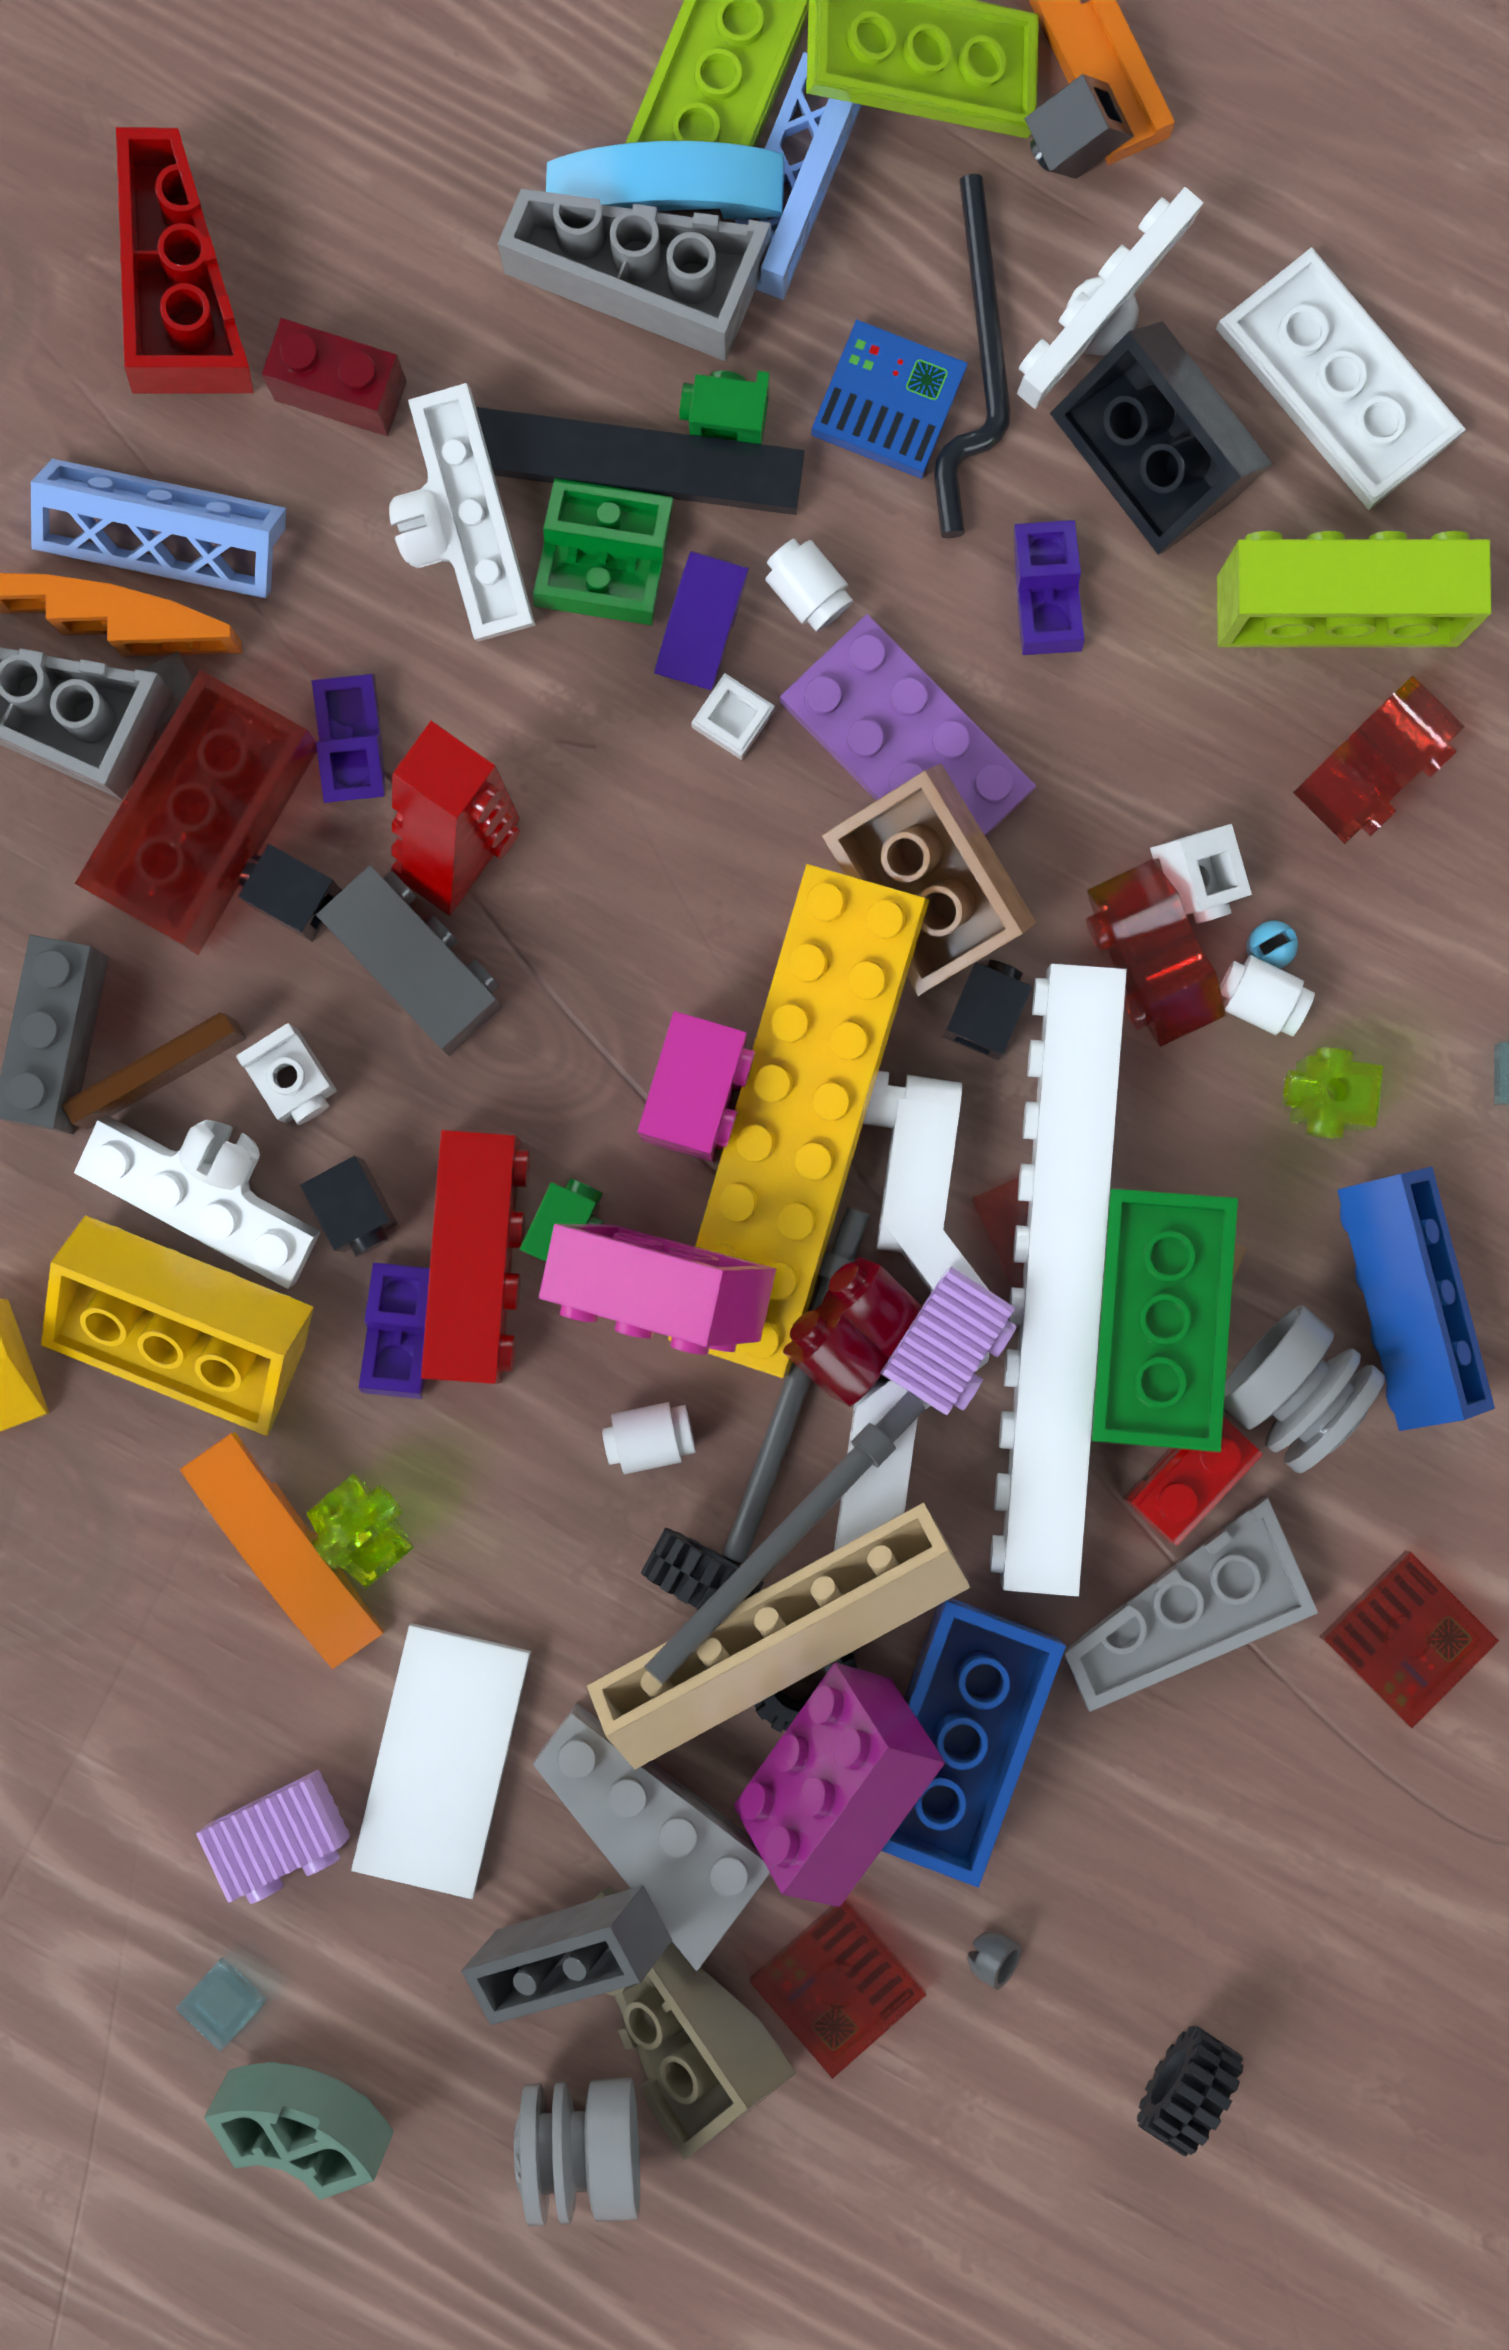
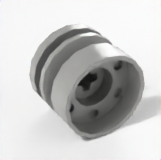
M1298 1305L1286 1313L1250 1349L1226 1379L1224 1411L1245 1429L1251 1430L1272 1415L1276 1418L1266 1437L1265 1446L1271 1452L1276 1453L1289 1446L1285 1453L1284 1463L1294 1472L1300 1474L1312 1468L1351 1436L1365 1418L1369 1407L1377 1398L1385 1380V1375L1373 1365H1366L1355 1372L1361 1358V1354L1355 1349L1348 1348L1326 1363L1323 1358L1333 1341L1334 1331L1304 1305Z
M632 2077L591 2080L587 2091L585 2110L574 2111L572 2096L566 2081L556 2082L554 2086L552 2113H547L544 2089L541 2083L524 2085L520 2113L514 2130V2169L516 2185L522 2197L525 2219L529 2227L546 2225L549 2194H555L560 2224H571L576 2207V2197L579 2192H588L591 2210L596 2222L638 2220L640 2214V2146L636 2093Z

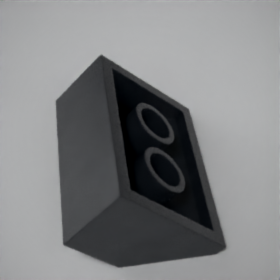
M1163 321L1129 331L1050 412L1056 423L1158 555L1164 553L1228 506L1273 464Z

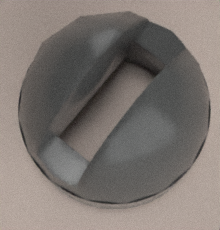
M985 1932L973 1941V1945L978 1951H970L967 1960L971 1972L979 1980L998 1990L1013 1975L1021 1957L1022 1947L1005 1935Z

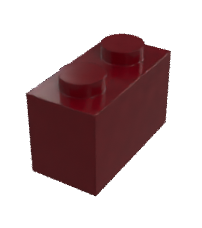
M280 318L261 374L275 401L387 437L407 382L397 354L284 318Z

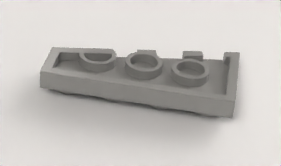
M1263 1496L1065 1648L1063 1655L1087 1710L1091 1712L1317 1614L1318 1611L1270 1501L1267 1497Z

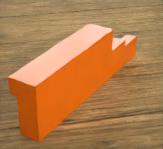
M1028 0L1034 13L1039 14L1040 26L1068 83L1070 84L1081 74L1109 83L1134 137L1105 157L1108 166L1170 138L1175 120L1116 0H1090L1081 4L1080 0Z

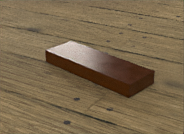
M220 1012L64 1101L65 1104L62 1107L73 1125L90 1129L96 1125L97 1120L107 1115L109 1117L113 1116L247 1038L237 1020Z

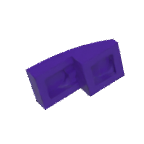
M1075 520L1015 524V572L1022 655L1082 652L1085 639L1079 594L1081 569Z
M690 551L654 670L655 674L711 691L715 688L730 629L734 627L749 572L748 567Z
M375 674L311 680L319 735L316 747L324 803L385 797L384 759Z
M373 1262L364 1320L367 1326L358 1387L361 1393L415 1399L423 1398L425 1379H421L430 1268Z

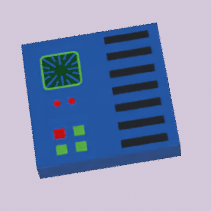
M856 319L811 428V436L922 479L966 373L968 363Z

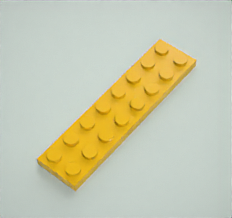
M806 864L752 1051H755V1056L745 1088L741 1087L735 1107V1111H737L735 1124L728 1146L723 1148L695 1247L776 1268V1274L761 1341L737 1344L735 1352H724L709 1348L708 1354L780 1378H785L789 1375L792 1361L783 1353V1350L792 1341L789 1334L793 1324L808 1311L929 903L927 898Z

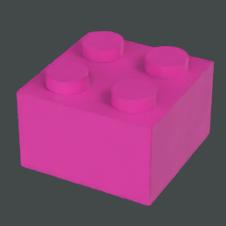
M673 1011L637 1131L643 1142L713 1163L717 1149L723 1151V1148L728 1146L737 1116V1111L729 1109L734 1090L740 1092L741 1087L745 1088L754 1060L755 1051L747 1049V1032Z

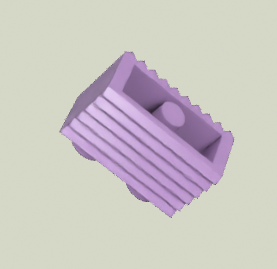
M948 1267L880 1374L945 1415H948L953 1405L963 1411L983 1381L981 1377L974 1373L987 1352L997 1358L1015 1332L1017 1325L1008 1320L1015 1307L953 1267Z
M319 1770L208 1823L196 1833L228 1903L246 1895L249 1904L258 1902L283 1888L284 1884L280 1877L302 1867L306 1876H309L337 1862L340 1859L337 1849L342 1847L350 1838L349 1830L346 1828L344 1820L339 1814L338 1807L334 1803L333 1796L329 1793L328 1786L324 1782L322 1773Z

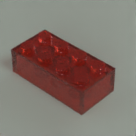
M200 670L74 884L118 911L194 954L199 955L239 887V878L245 865L254 854H258L316 755L315 739L307 729Z

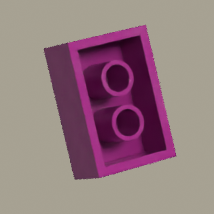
M834 1662L733 1806L782 1895L840 1907L946 1762L891 1678Z

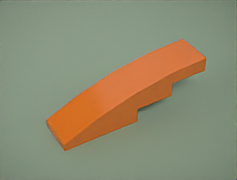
M0 573V612L2 614L46 612V619L61 635L107 634V641L122 657L242 653V640L229 624L172 600L110 583L50 574Z
M236 1432L230 1433L179 1469L254 1574L332 1670L385 1633L315 1531L312 1533L309 1531L278 1484L269 1481Z

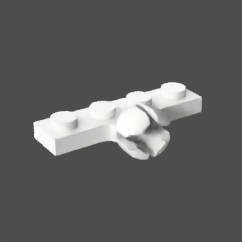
M1184 187L1171 203L1163 197L1158 200L1138 227L1145 233L1131 250L1122 244L1102 267L1098 277L1087 279L1075 289L1065 312L1058 321L1065 327L1051 345L1044 339H1041L1025 357L1018 368L1025 375L1017 394L1034 409L1038 407L1083 353L1106 355L1129 331L1135 330L1139 316V307L1135 297L1136 291L1194 223L1204 203L1189 189Z
M467 383L409 399V406L428 471V482L421 489L396 496L390 502L389 517L391 526L397 525L399 532L402 533L395 536L400 554L406 562L416 568L442 561L450 562L453 565L472 634L477 642L536 626L471 388Z
M108 1115L97 1120L75 1169V1174L287 1289L296 1284L321 1231L260 1199L250 1190L249 1179L258 1162L260 1153L256 1142L242 1132L237 1144L230 1143L228 1140L233 1130L232 1126L218 1121L204 1120L190 1128L181 1149L174 1151Z

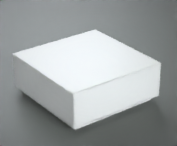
M724 673L691 722V726L742 760L775 712V705Z

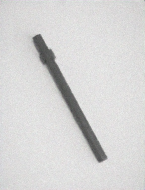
M847 1207L831 1253L827 1251L824 1253L818 1274L822 1276L810 1311L815 1310L822 1304L829 1290L828 1285L833 1274L843 1265L852 1263L855 1260L870 1218L869 1214ZM793 1362L789 1375L786 1377L722 1554L740 1563H744L748 1558L811 1379Z
M906 1392L876 1425L868 1423L851 1441L854 1448L644 1666L661 1685L669 1679L872 1465L879 1468L896 1450L893 1443L925 1410L922 1402L912 1393Z

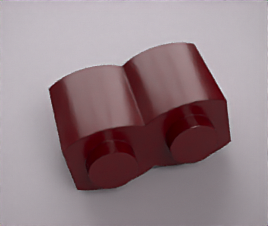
M861 1257L852 1263L843 1265L833 1274L829 1281V1290L822 1304L815 1310L804 1313L795 1321L789 1334L792 1341L783 1350V1353L826 1394L849 1407L858 1402L881 1376L880 1372L923 1307L881 1265Z

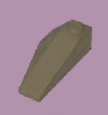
M608 1887L601 1891L593 1900L617 1892ZM673 1942L669 1944L641 1983L606 1993L615 1997L625 2022V2026L618 2030L625 2050L636 2048L648 2080L640 2085L647 2104L684 2160L761 2103L796 2074L783 2055L780 2046L772 2039L760 2019L701 1967L696 1972Z

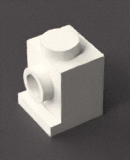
M1232 824L1202 831L1150 848L1153 859H1160L1176 917L1193 913L1196 923L1213 920L1232 913L1229 902L1252 895Z
M289 1023L236 1055V1058L248 1072L277 1120L286 1124L294 1119L297 1125H301L315 1118L329 1107L325 1099L337 1092V1089L301 1032ZM287 1066H293L297 1071L296 1082L289 1088H281L277 1081L279 1071Z

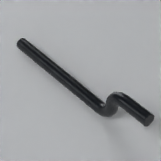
M980 174L965 175L960 178L959 183L987 416L983 426L979 429L957 435L943 446L935 461L934 481L942 538H957L965 534L958 479V468L961 462L968 457L992 449L1003 439L1010 423L1011 409L983 177Z

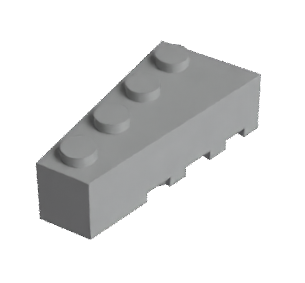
M520 189L497 245L506 275L726 361L761 276V266L771 244V223L749 220L748 225L719 221L718 215L694 212L693 217L658 213L657 207L633 204L632 209L601 205L600 199Z
M0 647V745L123 800L174 691L158 673L135 669L134 672L108 667L106 664L82 659L79 662L46 656L43 652L20 648L18 651Z
M576 1703L541 1749L533 1765L631 1889L641 1885L645 1887L673 1943L697 1972L770 1872L750 1835L653 1761L634 1769L607 1739L600 1720Z

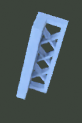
M805 52L799 62L765 149L780 152L784 155L781 148L784 139L807 128L813 139L803 161L789 166L784 155V183L787 182L791 194L782 216L770 220L767 218H757L758 221L771 223V244L761 266V276L756 290L781 300L785 298L862 106L861 104L829 98L825 107L811 112L803 95L807 84V53ZM797 107H799L802 116L792 120ZM753 218L736 219L735 223L748 225L749 220Z
M53 458L31 480V546L33 550L265 599L271 592L273 546L285 531V507ZM49 508L68 512L84 532L76 538L51 534ZM92 517L98 518L100 520L96 522ZM112 521L127 524L143 544L133 551L118 548L103 531V528ZM152 530L159 531V532H158L157 534H154V533L152 532ZM171 534L187 537L202 556L192 563L178 561L161 541ZM210 542L217 543V545L213 547ZM229 547L255 551V577L235 573L220 554ZM147 551H150L153 555L145 554V553H146Z

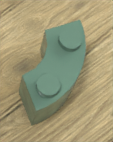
M277 2062L245 2065L228 2070L204 2116V2119L235 2169L260 2165L283 2170L304 2182L319 2200L373 2182L394 2133L386 2119L365 2095L358 2093L350 2086L322 2072Z

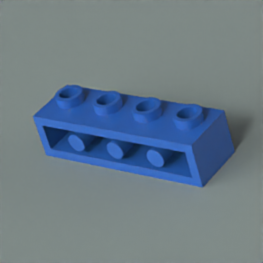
M1433 1166L1337 1189L1341 1203V1223L1349 1234L1356 1262L1355 1277L1358 1287L1364 1293L1372 1324L1370 1331L1371 1340L1374 1348L1380 1355L1387 1383L1386 1398L1390 1409L1395 1414L1398 1430L1403 1431L1463 1421L1495 1409Z

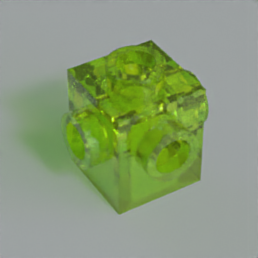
M1316 1048L1315 1056L1309 1055L1296 1062V1070L1289 1069L1287 1071L1283 1087V1105L1291 1107L1289 1122L1307 1125L1306 1135L1330 1139H1343L1344 1130L1363 1132L1375 1128L1377 1125L1384 1065L1353 1061L1354 1052L1349 1050ZM1327 1088L1332 1092L1333 1099L1329 1097Z
M354 1473L338 1487L326 1494L319 1503L306 1513L318 1535L312 1541L318 1554L330 1567L335 1570L339 1567L343 1568L366 1589L414 1549V1546L397 1520L404 1512L396 1499L381 1484L372 1490Z

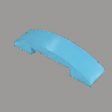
M653 141L618 144L579 151L548 161L546 192L600 199L601 205L630 209L633 208V204L657 207V211L720 209L723 219L781 217L783 214L785 158L783 153L729 143Z

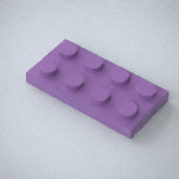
M868 614L858 621L780 696V703L876 801L924 770L942 763L986 837L1036 787L1008 756Z

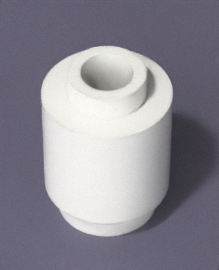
M792 539L779 548L767 561L772 571L768 574L765 581L802 625L809 623L817 633L836 620L854 601L845 591L848 583L812 540L799 545L795 539Z
M1252 955L1246 959L1243 965L1236 961L1231 963L1217 994L1226 998L1223 1005L1224 1011L1273 1035H1277L1281 1031L1292 1037L1303 1023L1315 996V992L1303 987L1304 980Z
M670 1402L613 1413L611 1414L613 1426L602 1428L609 1465L620 1463L624 1475L681 1463V1456L696 1453L686 1404L671 1407Z

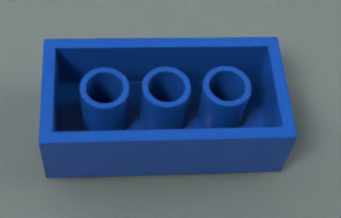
M950 1598L937 1605L904 1699L946 1763L881 1850L882 1852L979 1888L1066 1645L1058 1637L954 1598Z

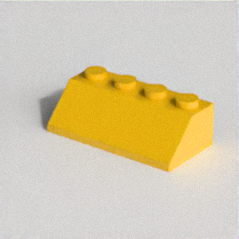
M85 1215L51 1261L41 1345L267 1436L272 1429L304 1351L314 1307L291 1296L281 1294L231 1272L221 1270L181 1254L174 1249L166 1248L124 1231L119 1227Z

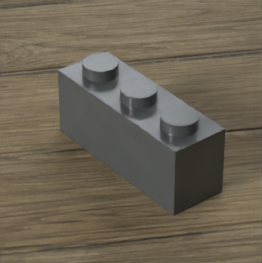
M369 865L320 910L316 916L429 1037L450 1056L502 1007L492 995L500 985L476 959L468 966H465L450 949L458 940L434 915L424 922L409 907L417 897L393 871H390L382 878Z
M29 935L0 1075V1120L73 1134L74 1125L71 1123L62 1105L65 1104L64 1101L82 1091L109 959L107 955L92 946Z
M641 1885L497 1929L461 1972L490 2025H494L639 1984L672 1942V1938L645 1887Z

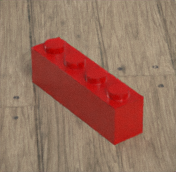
M441 1130L421 1379L499 1384L502 1383L503 1371H513L516 1337L515 1335L506 1334L507 1311L518 1309L521 1277L520 1273H511L512 1248L520 1249L525 1235V1212L515 1211L517 1187L527 1188L530 1172V1151L520 1150L521 1140L516 1135Z

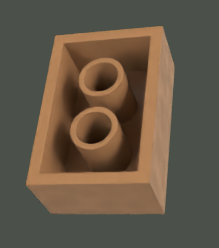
M942 763L924 770L821 835L845 875L929 899L907 974V979L918 996L1020 936L1037 923Z

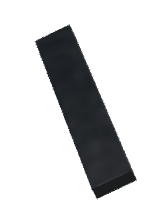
M476 407L494 476L553 483L554 478L670 496L677 500L797 515L805 450Z

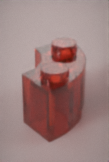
M1411 676L1293 793L1344 844L1360 829H1363L1369 836H1372L1397 811L1389 802L1421 770L1429 777H1432L1457 752L1450 742L1465 726L1414 676Z
M1153 859L1087 889L1094 913L1086 918L1088 931L1100 951L1108 949L1116 968L1127 969L1125 988L1128 994L1124 997V1007L1136 1029L1139 1030L1147 1026L1161 1047L1226 1016L1217 973L1206 958L1193 933L1179 892Z

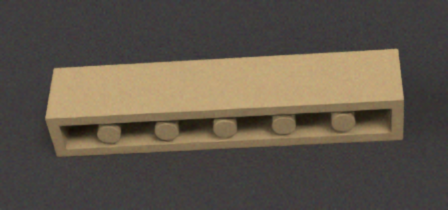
M923 1502L743 1600L663 1685L644 1666L666 1643L587 1685V1689L605 1736L634 1769H637L969 1589L970 1585L946 1539Z

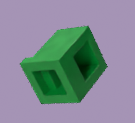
M714 371L710 373V376L695 374L694 384L683 383L679 420L689 421L690 435L762 444L770 394V372L757 371L756 382L746 381L742 375L731 371Z
M572 1178L569 1179L565 1188L551 1182L519 1250L546 1262L554 1224H604V1220L595 1217L600 1206L598 1204L603 1193Z

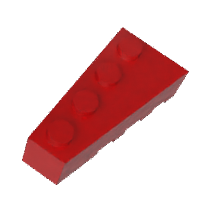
M116 127L124 368L132 394H254L249 364L235 323V317L221 276L216 253L202 212L179 129Z
M430 721L392 773V808L397 811L392 821V832L401 837L402 840L397 838L391 846V856L397 859L392 865L391 871L407 887L451 916L492 857L495 856L498 859H502L511 849L520 833V829L515 826L520 817L496 765L439 725Z

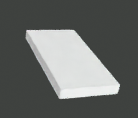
M1312 247L1222 318L1216 327L1220 335L1368 510L1461 437L1466 430Z
M414 1623L409 1625L351 1871L473 1899L531 1656L530 1650Z

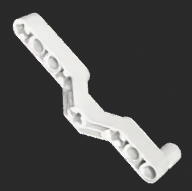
M878 1071L863 1124L892 1128L877 1250L902 1253L931 1293L948 1267H953L989 1291L943 1230L960 1112L962 1082L907 1075L905 1087L888 1085L889 1072ZM987 1352L977 1370L988 1363L989 1352ZM890 1379L885 1382L876 1381L873 1387L854 1404L848 1453L854 1448L851 1441L868 1423L876 1425L908 1392ZM919 1399L925 1406V1410L930 1407V1405ZM917 1419L893 1443L896 1450L880 1467L877 1468L872 1465L841 1497L834 1551L905 1513Z

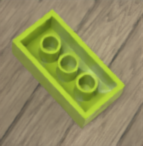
M1274 531L1254 532L1245 536V540L1237 541L1217 575L1218 647H1458L1491 614L1490 539H1469V534L1462 531L1437 533L1431 539H1407V534L1400 531L1375 533L1369 539H1345V534L1337 531L1313 533L1307 539H1283L1281 533Z

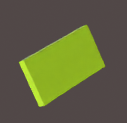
M684 0L625 144L653 141H704L756 147L807 23L809 0Z
M809 0L806 93L1027 139L1032 133L1024 118L1037 109L1039 14L978 0Z

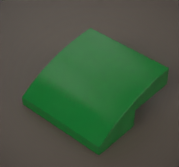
M554 478L543 528L544 545L533 591L534 607L652 626L668 541L673 497Z

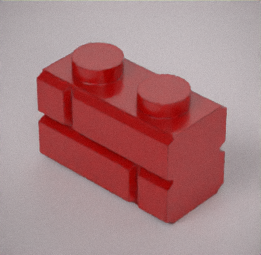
M1223 1416L1221 1452L1169 1448L1147 1472L1148 1479L1146 1481L1139 1480L1122 1499L1166 1541L1178 1546L1263 1454Z

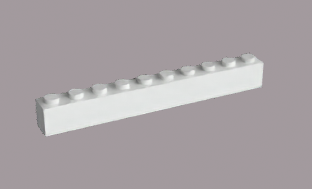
M1050 964L1046 970V979L1035 978L1032 1015L1043 1016L1041 1040H1030L1027 1075L1028 1077H1038L1037 1101L1025 1103L1023 1119V1139H1034L1032 1164L1021 1163L1018 1185V1200L1029 1201L1027 1226L1016 1225L1013 1262L1024 1263L1022 1288H1011L1009 1302L1010 1305L1015 1307L1014 1312L1009 1317V1321L1019 1325L1018 1349L1006 1350L1004 1386L1015 1387L1013 1412L1002 1411L999 1433V1448L1010 1449L1008 1474L997 1473L994 1501L995 1510L1005 1511L1003 1536L992 1535L990 1550V1572L1000 1573V1583L1003 1590L1079 1597L1127 969Z

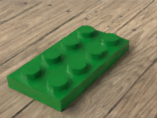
M1110 1189L1092 1441L1221 1452L1238 1198Z

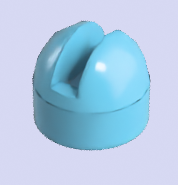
M1277 920L1266 921L1258 925L1250 933L1246 942L1248 957L1252 955L1279 969L1288 965L1294 959L1298 950V939L1294 930L1288 924ZM1282 933L1288 943L1278 946L1264 956L1259 945Z

